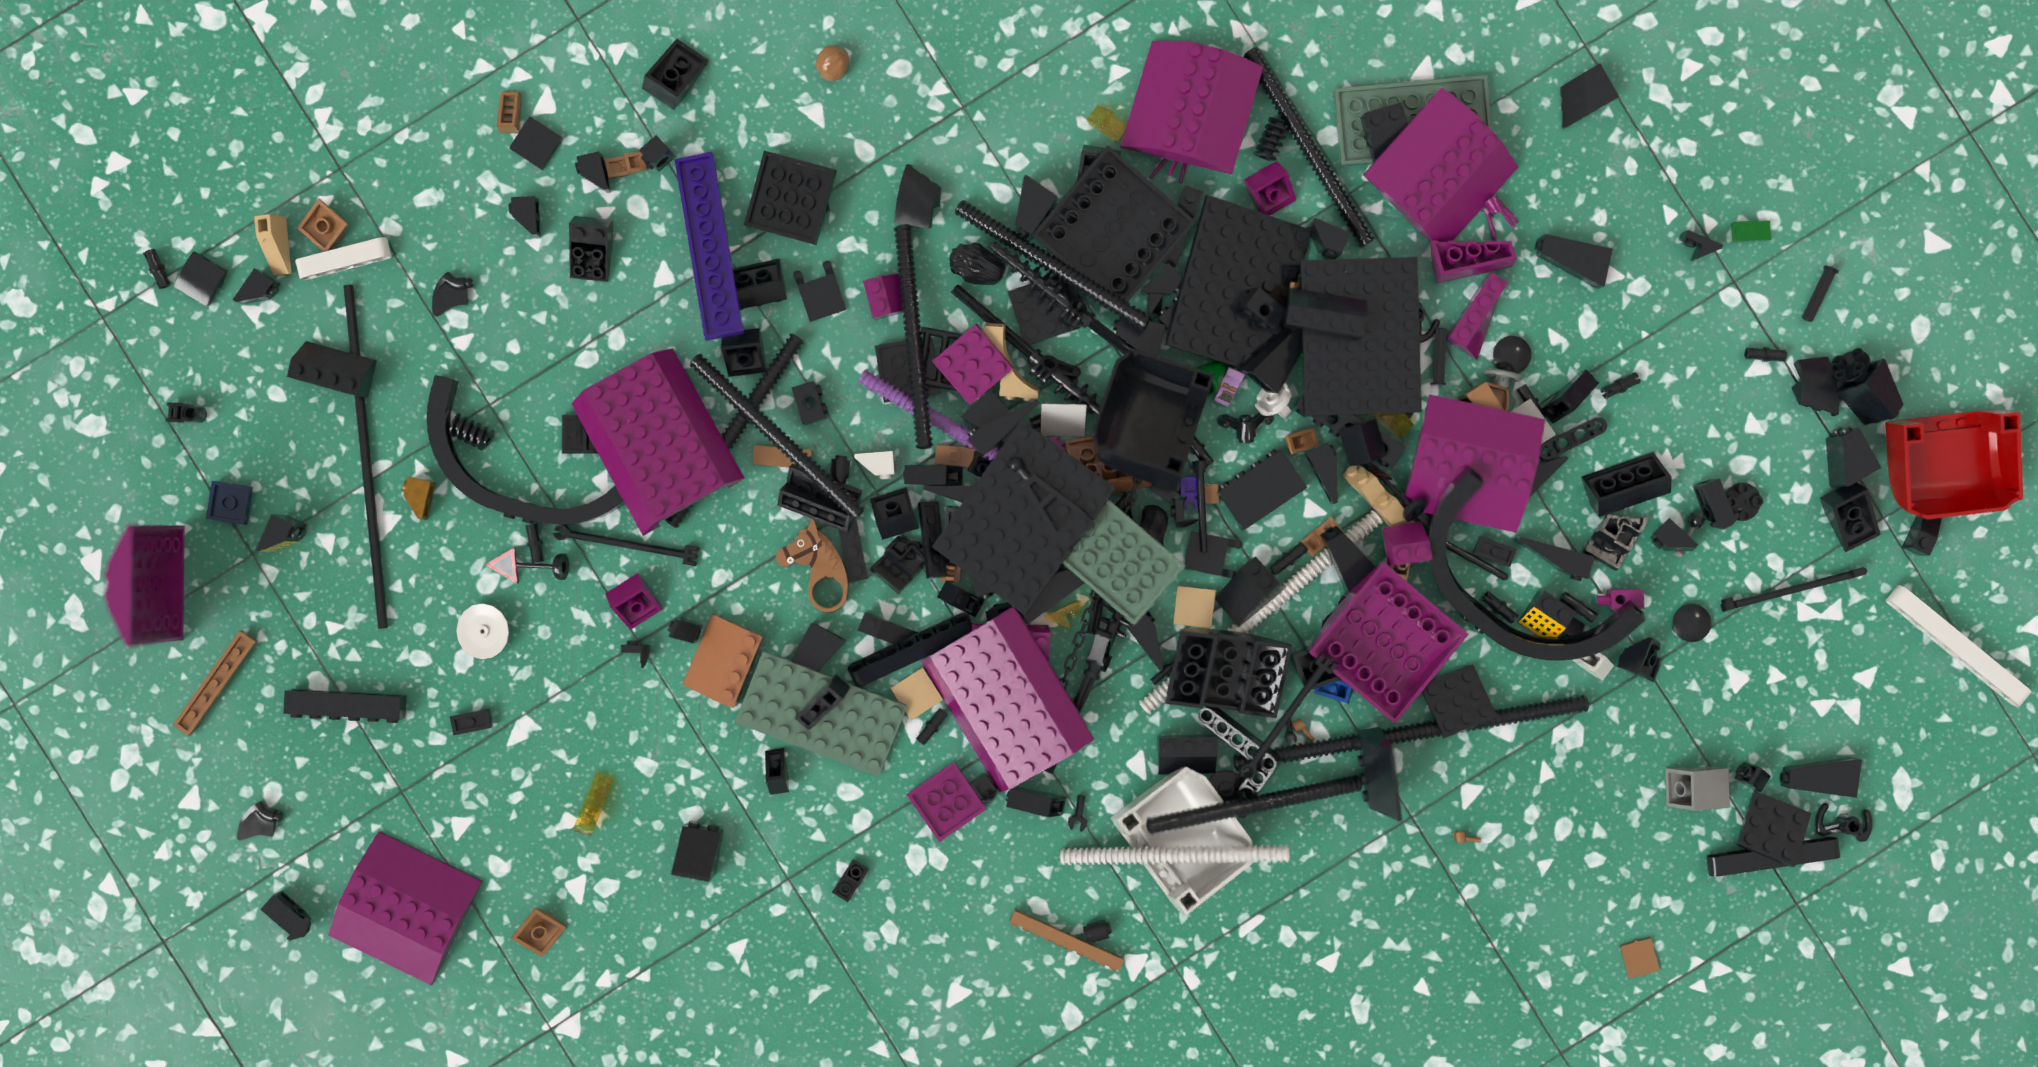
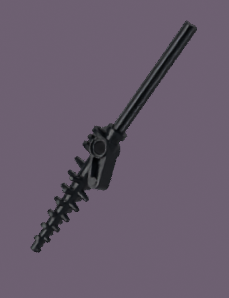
M995 241L990 244L989 248L994 251L993 254L1000 256L1003 259V264H1009L1013 267L1012 273L1019 272L1022 275L1020 278L1021 282L1027 280L1031 282L1030 291L1037 288L1040 290L1039 300L1046 296L1050 298L1047 304L1048 309L1055 303L1063 309L1058 319L1062 318L1064 324H1070L1069 327L1071 329L1077 326L1084 328L1088 326L1122 354H1126L1130 348H1133L1094 318L1095 314L1092 311H1087L1086 303L1081 299L1074 286L1070 287L1069 283H1064V280H1059L1054 286L1051 284L1052 279L1049 278L1050 273L1042 277L1040 276V267L1037 266L1032 270L1031 266L1028 265V260L1022 263L1020 258H1018V254L1012 256L1007 251V248H1001Z
M956 285L951 291L955 297L986 323L1004 324L960 285ZM1006 325L1005 339L1028 358L1027 362L1031 368L1029 375H1034L1036 381L1040 380L1042 386L1051 379L1057 384L1053 391L1054 394L1060 391L1062 394L1067 392L1064 397L1065 401L1076 399L1077 402L1075 404L1086 405L1087 415L1090 413L1097 416L1100 404L1096 402L1097 394L1094 393L1091 396L1087 394L1088 384L1081 388L1077 385L1081 370L1077 366L1056 359L1054 356L1042 355V351L1039 348L1035 350Z
M1113 607L1107 609L1113 613L1110 619L1101 618V621L1107 624L1106 629L1094 628L1096 632L1092 649L1086 658L1088 668L1087 670L1084 669L1083 674H1085V677L1073 701L1079 713H1081L1095 680L1099 681L1100 672L1106 673L1113 657L1110 655V651L1116 636L1123 638L1127 636L1119 628L1121 624L1129 626L1130 622L1125 620L1124 616ZM1058 763L1044 771L1053 774Z

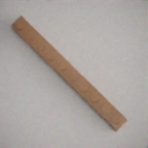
M1014 909L1010 918L1011 925L1015 927L1020 926L1024 931H1031L1035 936H1042L1046 941H1053L1057 946H1064L1068 951L1072 952L1073 950L1082 957L1083 955L1087 956V959L1098 961V964L1102 966H1109V969L1113 971H1120L1124 962L1123 957L1090 942H1086L1077 936L1017 909Z

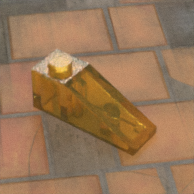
M598 772L595 773L572 830L591 836L614 778Z

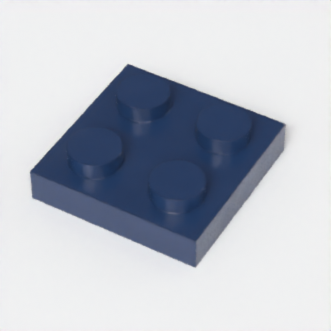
M212 481L206 519L247 525L253 487Z

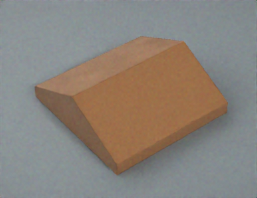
M318 199L297 229L323 252L332 250L343 239L349 223L325 202Z
M535 907L511 936V939L543 957L567 927L550 912Z

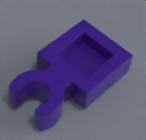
M1196 476L1181 477L1180 496H1186L1183 508L1187 510V504L1193 502L1194 509H1197L1198 502L1195 500V496H1197Z

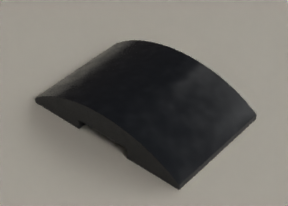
M1205 628L1180 629L1165 704L1202 709L1205 706L1236 710L1240 714L1277 718L1293 645L1262 636L1228 630Z

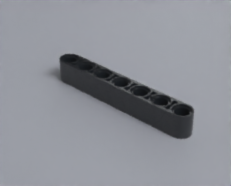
M968 613L955 615L851 663L848 666V672L856 686L867 685L928 657L972 631L973 623Z
M1824 837L1804 840L1796 865L1840 858L1838 838ZM1747 849L1706 856L1708 873L1712 877L1787 866Z

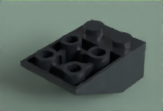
M574 216L569 222L570 278L609 281L613 243V220Z

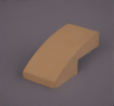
M639 151L626 153L624 156L604 159L608 179L647 171L646 163L640 158L643 154Z
M1332 517L1325 520L1299 542L1304 546L1310 557L1314 556L1325 546L1320 534L1330 527H1335L1336 525L1339 527Z

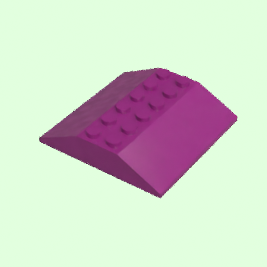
M1152 41L1120 148L1232 175L1263 66L1227 50L1190 41Z
M1441 87L1363 176L1429 242L1431 240L1447 242L1448 240L1453 241L1485 206L1484 203L1492 198L1518 169V165L1503 142L1477 114Z
M1429 394L1404 496L1410 502L1417 498H1422L1427 502L1423 512L1433 514L1446 488L1467 466H1470L1483 477L1484 485L1460 508L1454 519L1517 533L1531 493L1546 419ZM1403 502L1402 507L1406 508L1407 505Z
M127 525L107 564L105 571L107 588L104 598L126 647L183 640L185 526Z
M1381 562L1348 593L1334 610L1308 652L1315 658L1320 652H1324L1326 655L1322 661L1327 656L1332 658L1328 666L1332 661H1336L1338 664L1333 673L1396 724L1469 634L1387 564Z
M379 831L347 884L337 905L328 936L432 985L483 881Z

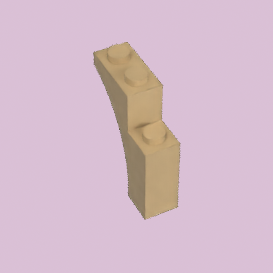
M986 323L984 325V333L1014 367L1006 347V324ZM1014 367L1000 380L999 396H1004V399L1015 400L1016 397L1023 398L1024 401H1035L1040 396V388L1024 379Z
M1360 465L1349 467L1342 474L1345 481L1373 507L1388 526L1414 523L1413 521L1407 522L1403 518L1404 508L1399 501L1389 494L1378 479Z

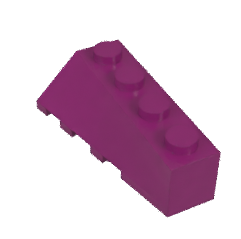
M1430 241L1432 267L1437 284L1510 268L1517 259L1511 241Z
M1494 273L1486 275L1448 333L1447 341L1477 360L1499 296L1508 283Z

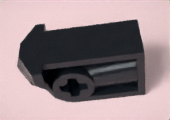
M1720 478L1709 479L1692 486L1705 518L1711 522L1709 523L1711 527L1725 530L1730 528L1739 518L1738 512L1733 513Z
M283 891L274 894L260 909L289 934L287 937L289 941L305 937L310 931L311 917Z

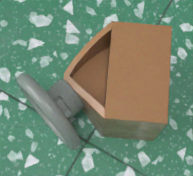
M1485 369L1483 371L1484 375L1494 378L1493 384L1489 382L1478 384L1458 397L1463 402L1508 411L1509 381L1519 382L1522 380V376L1506 370Z

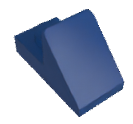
M1337 680L1315 688L1314 693L1349 704L1353 689L1344 681Z

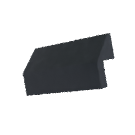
M792 463L789 466L787 481L780 489L777 506L848 532L853 521L851 519L852 516H848L842 507H838V503H834V499L829 498L830 495H826L825 491H821V487H817V483H813L812 478L809 479L807 474H803V470H799V466H795ZM837 481L838 485L843 487V490H847V494L852 495L851 498H855L856 502L860 503L861 489Z

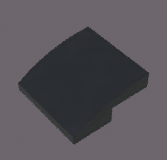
M194 251L181 269L174 287L203 305L209 306L213 301L216 290L222 287L228 271Z
M562 415V454H598L577 415Z

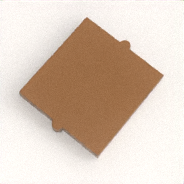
M1650 937L1620 945L1629 979L1641 975L1646 976L1648 973L1660 970Z

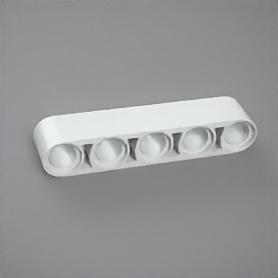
M381 237L302 257L295 260L300 280H310L387 260L392 255L387 238Z

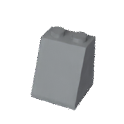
M1715 766L1665 768L1666 806L1693 811L1730 807L1729 768Z

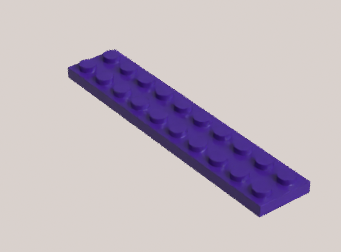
M707 152L674 159L704 339L709 341L743 334L744 329L714 154Z

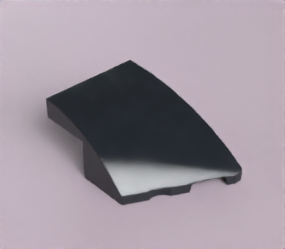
M1601 63L1560 87L1562 98L1561 111L1563 113L1562 128H1567L1619 97Z
M906 164L896 202L894 223L929 229L932 228L933 208L940 207L941 187L935 182L930 181L926 175L919 173L911 164Z
M1829 357L1801 359L1793 363L1801 380L1792 387L1798 404L1810 407L1816 411L1824 410L1831 413L1833 417L1839 414V395L1836 393L1838 387Z
M1607 514L1590 537L1582 552L1594 556V559L1617 571L1649 519L1630 518V516L1619 517Z
M897 536L885 548L884 555L871 566L870 571L899 595L925 567L923 545L920 542L909 541L907 538Z

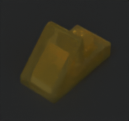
M1097 105L1086 121L1117 143L1123 136L1127 125L1113 116V111Z
M1405 413L1372 415L1374 419H1377L1378 422L1401 440L1414 425Z
M1078 600L1046 614L1045 617L1046 620L1072 629L1066 615L1069 614L1072 617L1081 613L1080 609L1083 606L1081 601Z

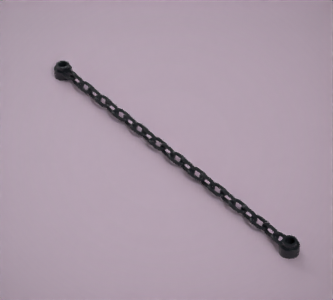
M1134 477L1132 478L1134 483L1133 489L1127 493L1124 500V506L1126 507L1124 513L1126 515L1128 510L1135 504L1137 485L1143 482L1138 479L1135 481ZM1129 495H1130L1131 497L1134 496L1131 505H1130V503H1127V500H1128V498H1129ZM1093 589L1089 596L1091 600L1090 606L1084 610L1081 617L1083 625L1081 630L1076 632L1072 642L1074 646L1073 652L1067 656L1064 663L1065 674L1059 679L1060 682L1065 683V690L1068 686V673L1074 669L1077 662V657L1075 656L1077 648H1081L1085 640L1084 629L1086 625L1091 623L1094 615V610L1092 609L1094 602L1100 599L1099 594L1097 598L1093 596ZM1087 611L1088 613L1091 612L1088 622L1087 619L1084 620ZM1078 634L1080 637L1083 635L1080 645L1079 643L1075 644ZM1070 657L1071 660L1074 659L1071 668L1067 666Z

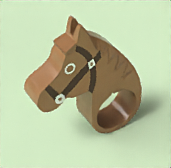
M811 519L808 528L799 530L800 534L792 544L778 550L776 561L782 567H790L795 563L811 566L808 590L810 602L816 609L832 613L841 609L847 601L849 590L848 575L837 550L829 539L817 530L814 519ZM826 577H834L843 588V597L840 603L832 608H823L814 599L815 586L821 580L826 579Z

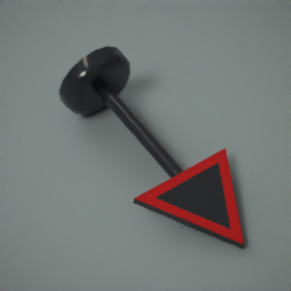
M1372 462L1366 463L1375 477L1381 478V481L1407 505L1403 511V518L1407 522L1416 519L1427 506L1425 500L1417 498L1410 502L1388 481L1393 478Z
M515 547L485 564L518 584L517 567L552 569L553 575L557 580H565L569 572V559L565 553L557 554L553 564L517 563Z

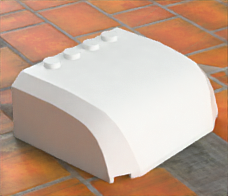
M1183 767L1167 775L1111 817L1112 822L1132 849L1133 847L1137 849L1139 847H1143V849L1149 847L1150 849L1153 846L1155 848L1158 846L1161 848L1164 846L1167 848L1170 846L1173 848L1176 846L1179 848L1182 846L1185 848L1191 846V848L1197 846V848L1203 846V848L1206 846L1218 848V846L1224 847V845H1227V847H1230V845H1233V847H1236V845H1239V847H1242V845L1246 847L1252 846L1251 838L1235 816L1226 820L1223 818L1221 821L1206 822L1198 826L1195 824L1193 827L1189 825L1188 828L1183 827L1177 830H1166L1164 833L1149 834L1146 828L1148 817L1164 816V814L1170 815L1172 812L1187 811L1193 808L1198 809V807L1204 808L1206 805L1224 802L1205 776L1188 767ZM1204 861L1202 864L1200 862H1197V864H1194V862H1191V864H1188V862H1185V864H1182V862H1179V864H1176V862H1173V864L1169 862L1167 864L1163 862L1161 864L1157 862L1155 864L1151 862L1146 864L1143 862V865L1174 907L1186 915L1252 864L1249 861H1246V863H1243V861H1240V863L1236 861L1234 863L1230 861L1228 863H1224V861L1218 863V861L1206 863Z

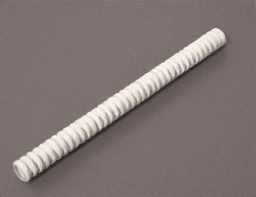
M1224 845V847L1218 846V848H1215V846H1212V848H1209V846L1205 848L1203 846L1199 848L1197 846L1193 848L1191 846L1187 848L1184 846L1181 848L1178 846L1175 848L1172 846L1169 848L1158 846L1155 848L1153 846L1150 849L1149 847H1145V849L1143 847H1139V849L1133 847V849L1127 847V849L1121 847V849L1115 847V849L1112 847L1109 849L1106 847L1103 849L1100 847L1097 849L1086 847L1079 850L1077 848L1073 850L1071 848L1067 850L1062 848L1060 860L1062 865H1066V863L1068 865H1072V863L1074 865L1078 863L1080 865L1084 863L1086 865H1089V863H1092V865H1095V863L1101 865V863L1107 865V863L1110 865L1122 863L1124 865L1125 863L1131 864V862L1137 864V862L1143 864V862L1149 864V862L1155 864V862L1161 864V862L1167 864V862L1173 864V862H1176V864H1179V862H1182V864H1185V862H1188V864L1200 862L1202 864L1204 861L1206 863L1210 861L1212 863L1216 861L1218 863L1222 861L1224 863H1228V861L1234 863V861L1240 863V861H1243V863H1246V861H1249V863H1252V861H1255V863H1258V861H1261V863H1264V861L1276 863L1277 861L1283 862V860L1289 862L1290 847L1288 845H1285V847H1282V845H1279V847H1276V845H1273V847H1270V845H1267V847H1264V845H1261V847H1258V845L1254 847L1251 845L1248 847L1242 845V847H1239V845H1236V847Z

